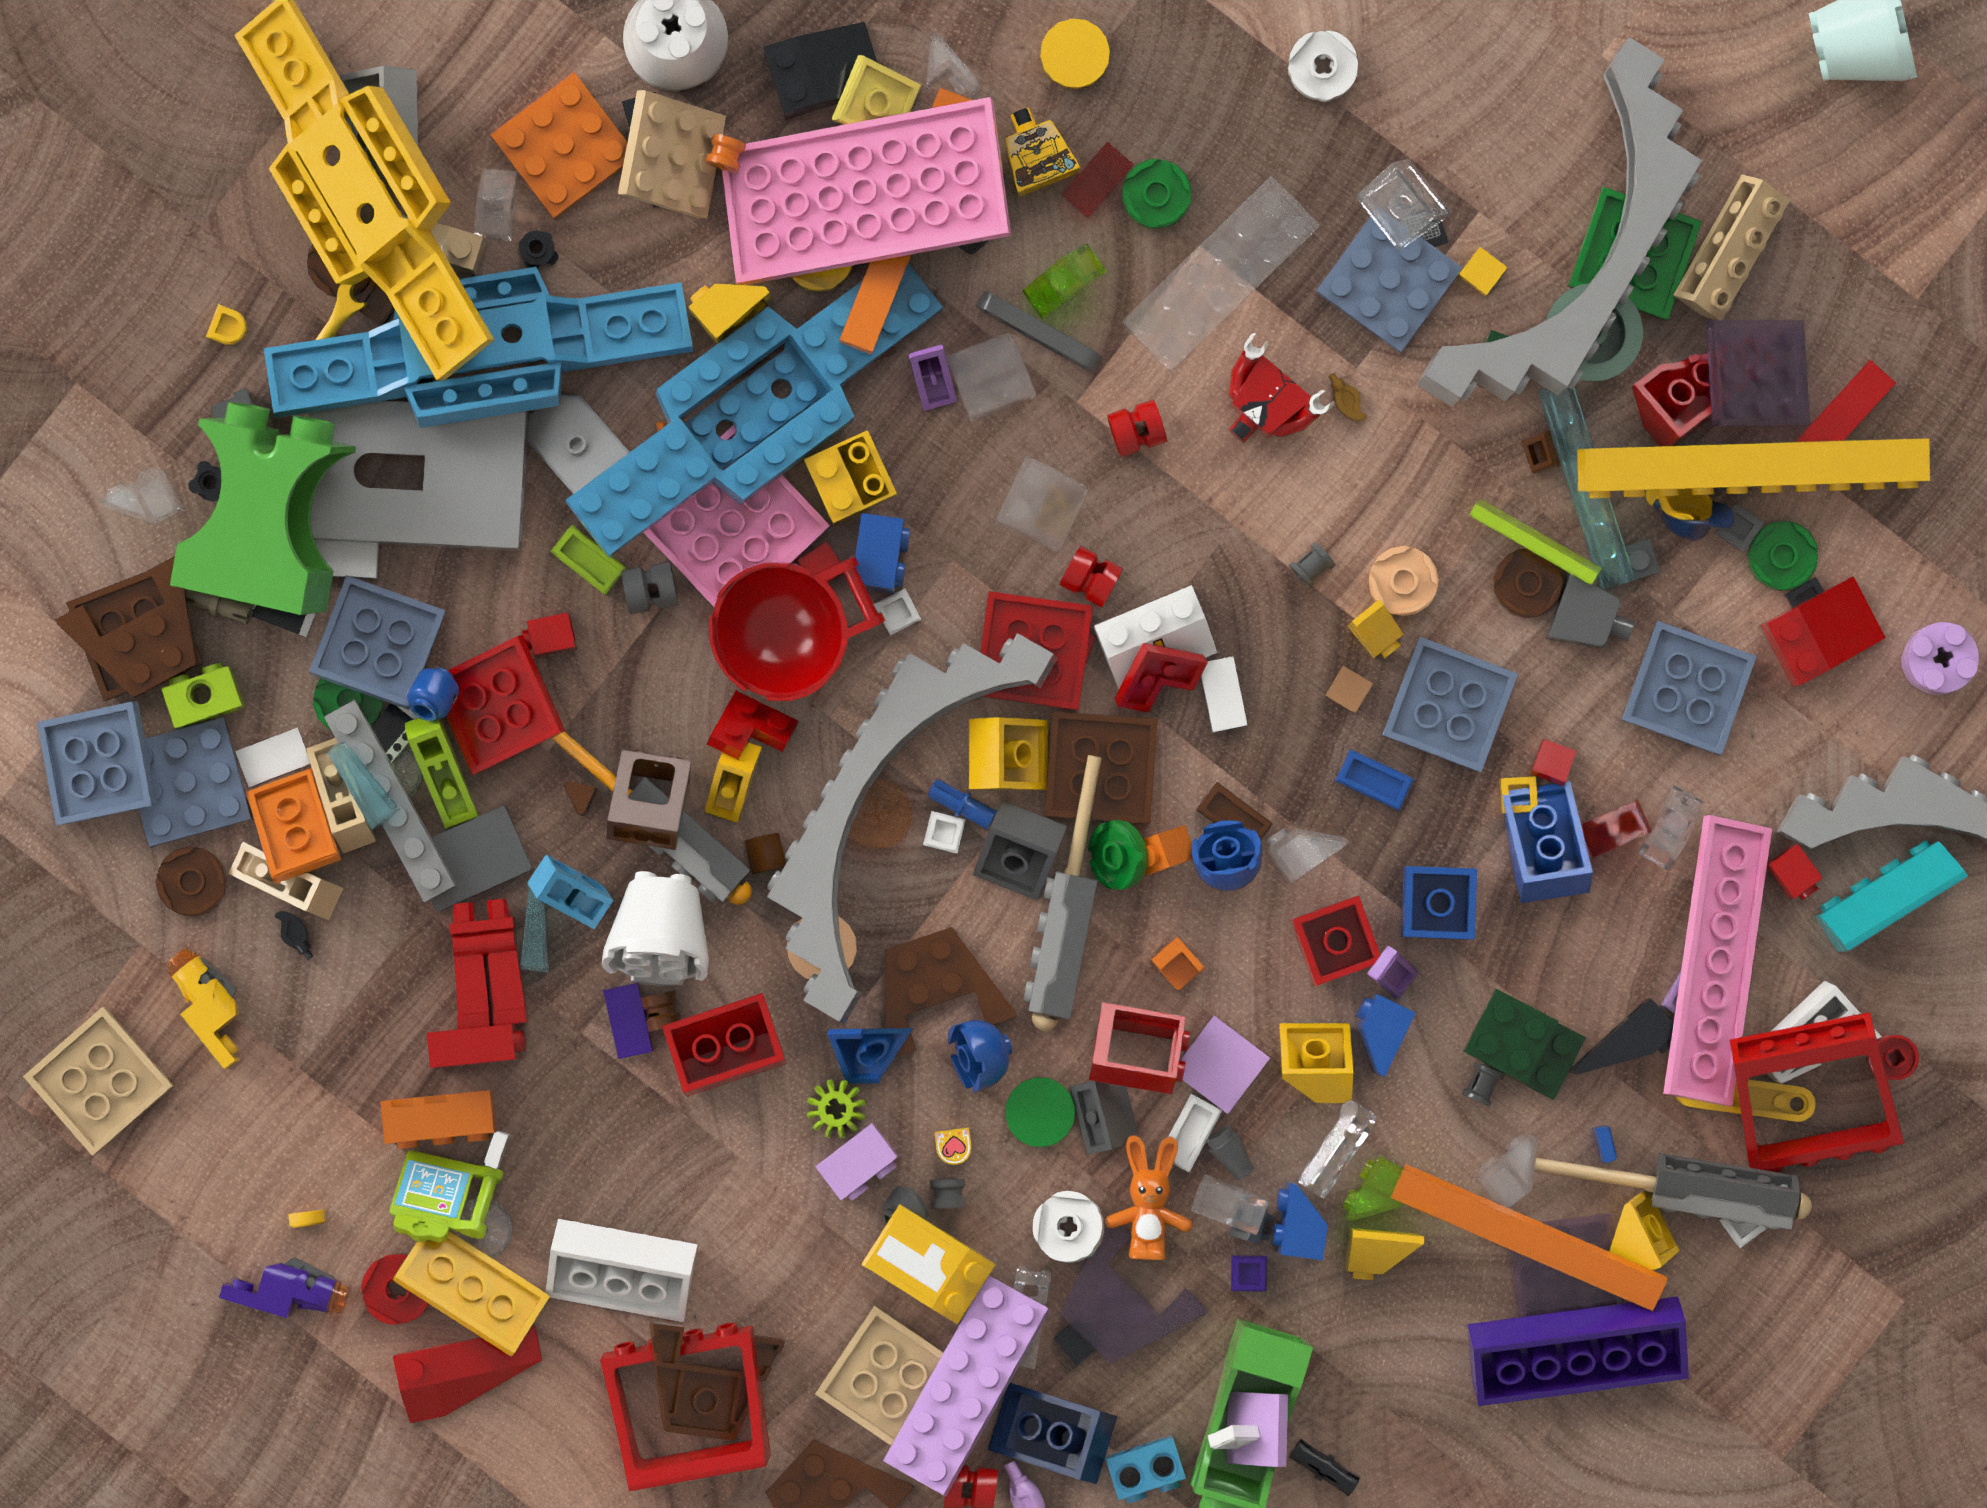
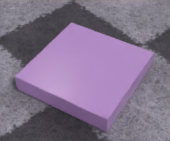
M1213 1016L1180 1059V1061L1186 1062L1183 1081L1228 1114L1269 1061L1270 1057L1216 1016Z
M1230 1392L1227 1427L1231 1425H1258L1260 1438L1238 1449H1227V1464L1286 1467L1288 1394Z

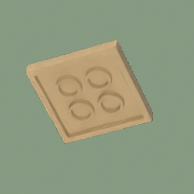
M637 90L618 194L696 218H707L717 168L706 164L705 159L713 148L711 143L713 134L723 135L726 116L646 90Z
M105 1006L100 1008L23 1076L92 1156L101 1151L174 1086Z
M874 1305L815 1394L892 1446L944 1352Z

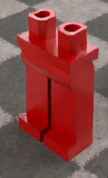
M506 898L487 900L489 920L476 921L474 902L454 904V924H449L453 940L458 1029L493 1026L485 957H488L494 1026L529 1022L515 933L516 919L511 917Z

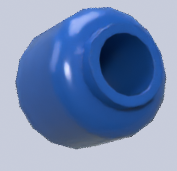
M424 669L418 673L407 694L411 711L422 720L433 721L435 719H442L448 715L457 699L459 687L453 679V675L446 669Z

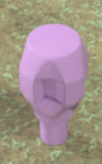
M1013 1460L1003 1465L1010 1479L1008 1484L1010 1486L1009 1493L1013 1508H1045L1044 1499L1038 1487L1026 1475L1022 1474L1017 1461Z

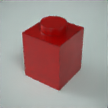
M568 612L528 620V629L522 630L529 650L533 651L535 657L577 649L571 615Z
M1799 844L1792 845L1767 863V870L1788 899L1799 897L1802 901L1819 889L1816 883L1822 879V876Z

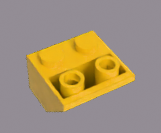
M868 430L804 459L805 465L834 527L873 509L897 495Z

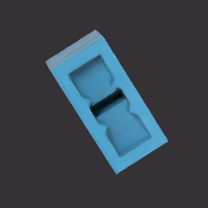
M547 854L527 882L538 900L593 929L596 928L614 901L603 884Z
M1172 1435L1105 1456L1118 1500L1125 1498L1127 1503L1146 1498V1491L1158 1487L1161 1493L1176 1489L1181 1486L1179 1481L1186 1479ZM1160 1456H1167L1173 1461V1468L1166 1475L1157 1474L1153 1470V1463ZM1134 1467L1139 1471L1140 1477L1136 1484L1127 1486L1121 1483L1119 1475L1124 1468Z

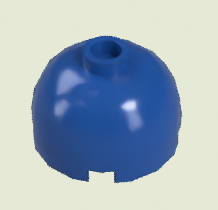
M1219 821L1203 829L1204 834L1198 840L1196 837L1193 840L1191 849L1193 864L1199 878L1211 888L1220 891H1235L1251 883L1260 871L1263 851L1257 832L1253 828L1252 831L1244 828L1243 823L1239 821Z
M980 1020L965 1021L953 1025L949 1029L948 1045L955 1043L957 1055L953 1054L950 1056L962 1084L967 1089L974 1087L972 1090L974 1093L997 1084L1006 1074L1010 1061L1009 1055L1012 1054V1045L1006 1034L1002 1035L1000 1030L991 1023Z

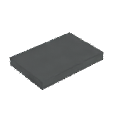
M505 805L431 837L457 885L431 899L436 912H440L454 904H458L534 870Z

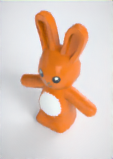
M1131 1135L1126 1141V1152L1133 1173L1130 1194L1135 1206L1107 1216L1104 1222L1106 1227L1110 1229L1132 1222L1129 1258L1165 1260V1224L1183 1232H1189L1193 1227L1190 1219L1164 1208L1170 1195L1168 1175L1178 1152V1143L1171 1136L1163 1139L1157 1151L1154 1169H1148L1144 1142L1139 1136Z

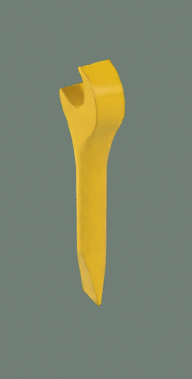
M357 283L340 285L333 313L316 340L334 337L341 326L352 315L367 306V302L361 303L353 296V288Z

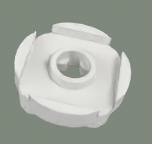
M1334 31L1311 32L1304 35L1294 45L1289 56L1288 74L1292 84L1298 92L1311 100L1326 103L1341 97L1352 87L1357 76L1358 61L1355 48L1346 37ZM1326 57L1331 60L1329 67L1332 71L1329 74L1326 72L1317 73L1315 71L1317 65L1314 61L1317 58L1322 61Z
M1062 1191L1052 1195L1044 1204L1042 1203L1034 1215L1033 1235L1036 1242L1044 1253L1060 1262L1075 1263L1093 1256L1104 1236V1218L1099 1206L1087 1196L1078 1192ZM1068 1217H1072L1073 1223L1078 1225L1077 1231L1072 1232L1070 1237H1065V1231L1060 1230V1224L1066 1223Z

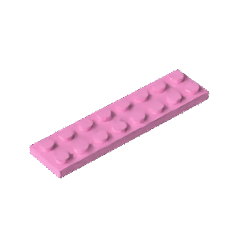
M1712 815L1703 817L1663 1094L1722 1106H1733L1736 1077L1729 1039L1743 1036L1772 828Z

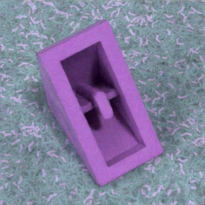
M943 345L908 354L924 411L958 402Z

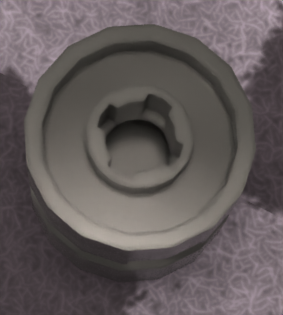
M670 561L653 564L650 566L649 571H645L642 567L622 570L623 585L630 615L650 611L652 605H656L659 609L679 605ZM649 583H657L659 590L650 593Z

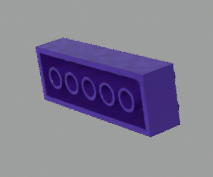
M1678 1297L1659 1299L1653 1311L1632 1302L1467 1324L1471 1377L1478 1406L1689 1379L1686 1321Z

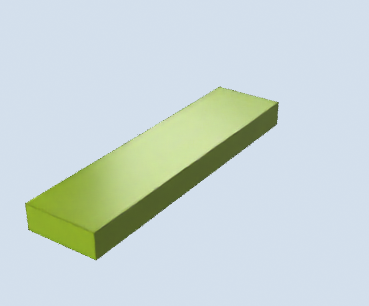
M1480 499L1470 512L1471 517L1588 584H1593L1602 570L1600 566L1483 499Z

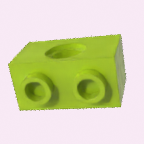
M222 662L202 668L203 674L191 679L189 674H184L168 680L170 686L161 689L175 729L179 730L246 708L232 667H223ZM207 685L211 690V698L205 704H198L195 701L194 693L199 686Z

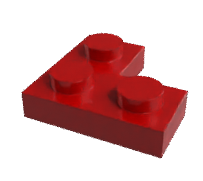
M1143 643L1114 699L1118 707L1149 713L1163 685L1193 691L1208 662L1202 654Z
M736 690L712 731L707 745L739 760L751 737L783 752L799 721Z

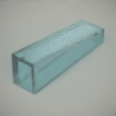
M345 741L337 743L327 752L371 829L381 827L400 810Z
M529 887L520 970L550 973L546 903L538 900Z

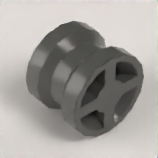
M965 1178L930 1180V1187L934 1190L931 1209L966 1207V1199L962 1196Z

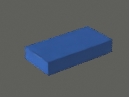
M1350 749L1335 782L1399 811L1414 779Z

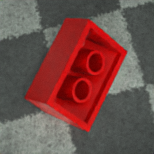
M763 993L662 1026L682 1091L686 1097L787 1064Z

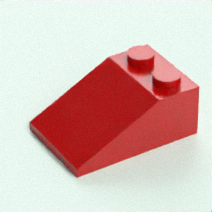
M1854 576L1760 624L1792 687L1808 682L1886 638Z

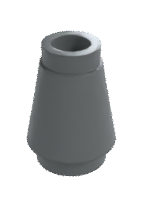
M1229 1125L1219 1129L1206 1140L1210 1147L1208 1151L1234 1175L1236 1180L1244 1178L1253 1171L1254 1167L1251 1164L1238 1131H1233Z

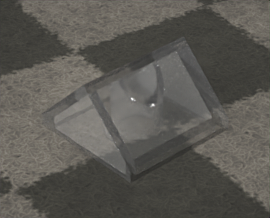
M1410 159L1392 162L1356 195L1357 200L1398 251L1452 214V211Z

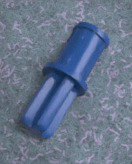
M940 779L934 781L928 792L929 798L956 812V817L960 814L982 826L985 830L988 829L997 810L970 797V792L965 794Z

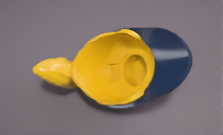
M1692 488L1679 489V496H1658V489L1646 490L1647 502L1658 511L1660 510L1666 527L1679 537L1697 541L1704 538L1711 527L1730 528L1734 523V513L1728 505L1712 501L1709 495H1692Z

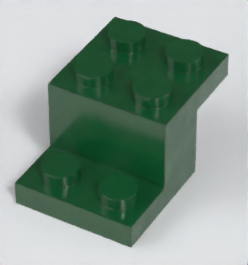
M1495 988L1463 1052L1490 1065V1068L1554 1100L1586 1037L1559 1024L1558 1020Z

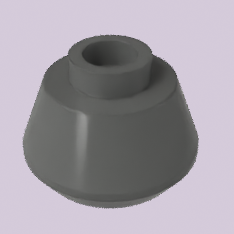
M896 1187L883 1205L882 1218L886 1225L899 1204L925 1220L928 1217L927 1208L922 1198L909 1187Z

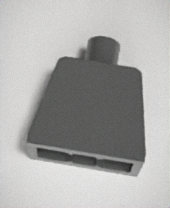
M1569 574L1567 575L1546 638L1554 641L1603 648L1609 635L1628 641L1635 621L1616 615L1621 602L1619 598L1594 584H1588Z

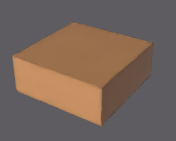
M1342 666L1325 697L1356 714L1373 683L1347 667Z

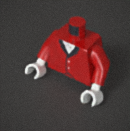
M1255 333L1251 334L1245 342L1244 351L1232 368L1229 385V395L1233 399L1231 407L1240 414V417L1228 430L1242 443H1245L1256 429L1267 438L1272 434L1277 437H1285L1304 431L1320 414L1327 412L1335 405V402L1332 401L1327 406H1323L1319 398L1320 395L1326 392L1325 390H1321L1311 397L1262 354L1268 347V341L1266 340L1262 348L1254 347L1252 339L1256 335Z

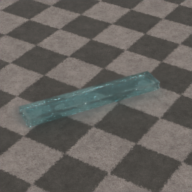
M1567 387L1558 396L1546 388L1538 391L1591 560L1602 568L1597 577L1600 588L1608 590L1634 581L1633 570L1610 498H1589V492L1578 491L1577 449L1593 448L1575 388L1571 390Z

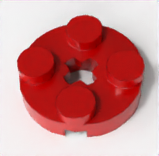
M407 1254L386 1255L373 1262L363 1276L361 1290L365 1306L373 1317L383 1323L391 1325L408 1323L421 1316L429 1306V1303L407 1290L405 1296L398 1295L396 1299L390 1296L392 1290L388 1288L389 1282L396 1283L392 1279L407 1258Z

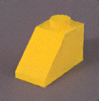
M1380 599L1348 625L1349 629L1373 658L1380 653L1386 658L1401 646L1397 639L1403 633Z
M748 742L739 760L723 752L721 753L704 812L738 823L762 749L761 746Z

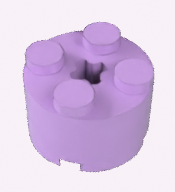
M1947 622L1934 623L1913 633L1906 643L1901 657L1903 672L1907 680L1921 691L1933 695L1947 694L1964 687L1977 673L1979 662L1978 648L1973 637L1962 626ZM1938 652L1946 655L1947 660L1943 662V665L1941 663L1935 664L1933 657L1937 656Z

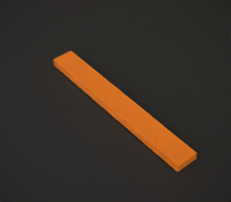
M939 88L932 108L972 100ZM911 255L870 262L839 343L871 355L873 354Z
M1405 1164L1391 1195L1392 1199L1651 1311L1654 1310L1667 1283L1668 1277L1407 1164Z

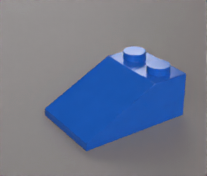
M1566 782L1564 786L1556 783L1536 786L1538 805L1532 808L1530 812L1514 813L1512 806L1530 805L1529 788L1510 790L1509 795H1502L1513 873L1520 902L1526 903L1590 893L1593 871L1571 782Z

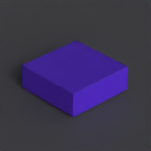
M1231 1255V1291L1267 1292V1256Z

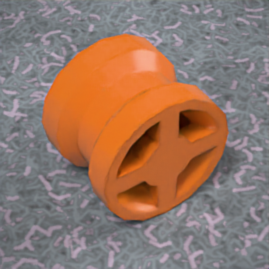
M713 134L711 139L713 148L711 153L707 154L705 163L717 169L737 173L740 167L738 158L740 154L744 153L746 144L728 136Z

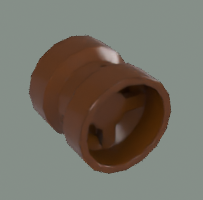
M675 990L641 998L643 1009L647 1011L649 1017L646 1021L648 1032L662 1030L663 1025L681 1020V1016L676 1012L674 1006L677 1001Z

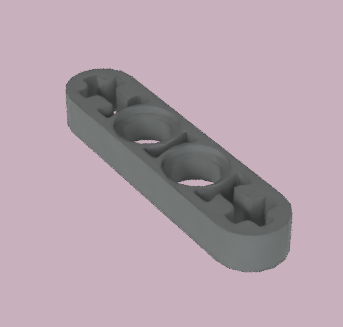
M984 291L976 305L979 310L1091 373L1096 372L1103 359L1100 354L990 292Z

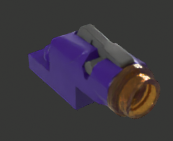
M293 1257L285 1264L278 1263L266 1266L258 1291L253 1290V1283L234 1279L232 1284L227 1282L222 1285L219 1298L285 1318L291 1316L294 1304L298 1305L297 1309L317 1310L332 1315L333 1312L342 1314L350 1287L342 1285V1281L335 1280L334 1276Z

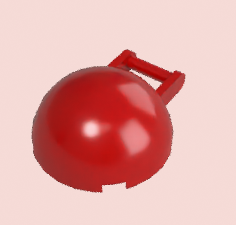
M856 556L817 573L793 563L768 562L746 568L732 577L716 596L718 599L713 615L709 617L708 624L710 645L715 660L724 674L741 690L746 692L748 689L756 694L765 696L766 700L769 701L796 700L806 697L823 687L839 668L847 647L848 638L886 621L882 612H877L856 568L859 565ZM841 573L844 574L865 618L850 626L847 624V618L840 599L826 581Z

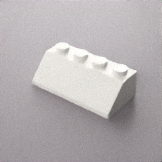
M558 1219L550 1250L546 1294L550 1295L549 1298L684 1322L697 1244Z

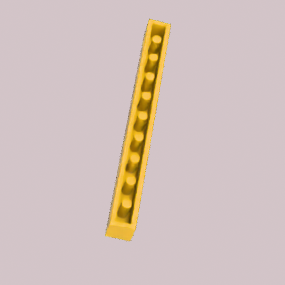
M1923 438L1577 449L1578 491L1589 492V498H1610V491L1621 490L1624 492V497H1645V490L1658 489V496H1679V489L1692 488V495L1714 494V488L1727 487V494L1748 493L1749 486H1761V493L1782 492V485H1795V492L1816 491V484H1829V491L1851 490L1850 483H1863V490L1885 489V482H1897V488L1903 489L1919 488V481H1930L1929 439Z

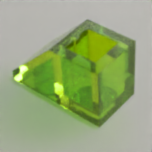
M1086 243L1062 256L1024 288L1022 292L1041 319H1043L1083 292L1107 271Z
M1379 1155L1376 1156L1374 1161L1368 1158L1359 1174V1177L1364 1179L1358 1191L1351 1189L1342 1205V1208L1347 1210L1343 1217L1355 1221L1400 1208L1402 1202L1392 1199L1391 1195L1403 1168Z

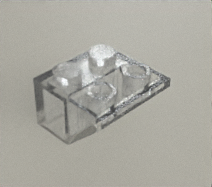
M1011 332L946 356L969 422L1031 400L1036 396L1028 371Z

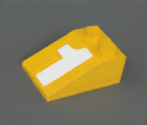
M901 1204L897 1207L862 1263L866 1268L956 1324L960 1322L996 1265L975 1249Z

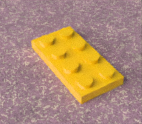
M450 1231L447 1239L441 1243L432 1240L416 1242L392 1279L511 1357L550 1297V1295Z

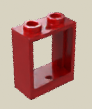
M1102 1002L1089 1080L1173 1094L1175 1082L1182 1083L1186 1062L1179 1061L1180 1051L1187 1052L1190 1031L1184 1030L1186 1017ZM1112 1029L1172 1039L1167 1072L1107 1062Z
M518 1024L427 1033L430 1068L521 1059L520 1052L526 1051L524 1030L518 1031Z

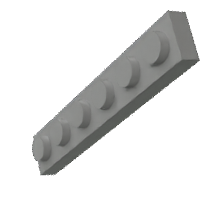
M353 700L324 716L423 902H428L457 886L358 701Z

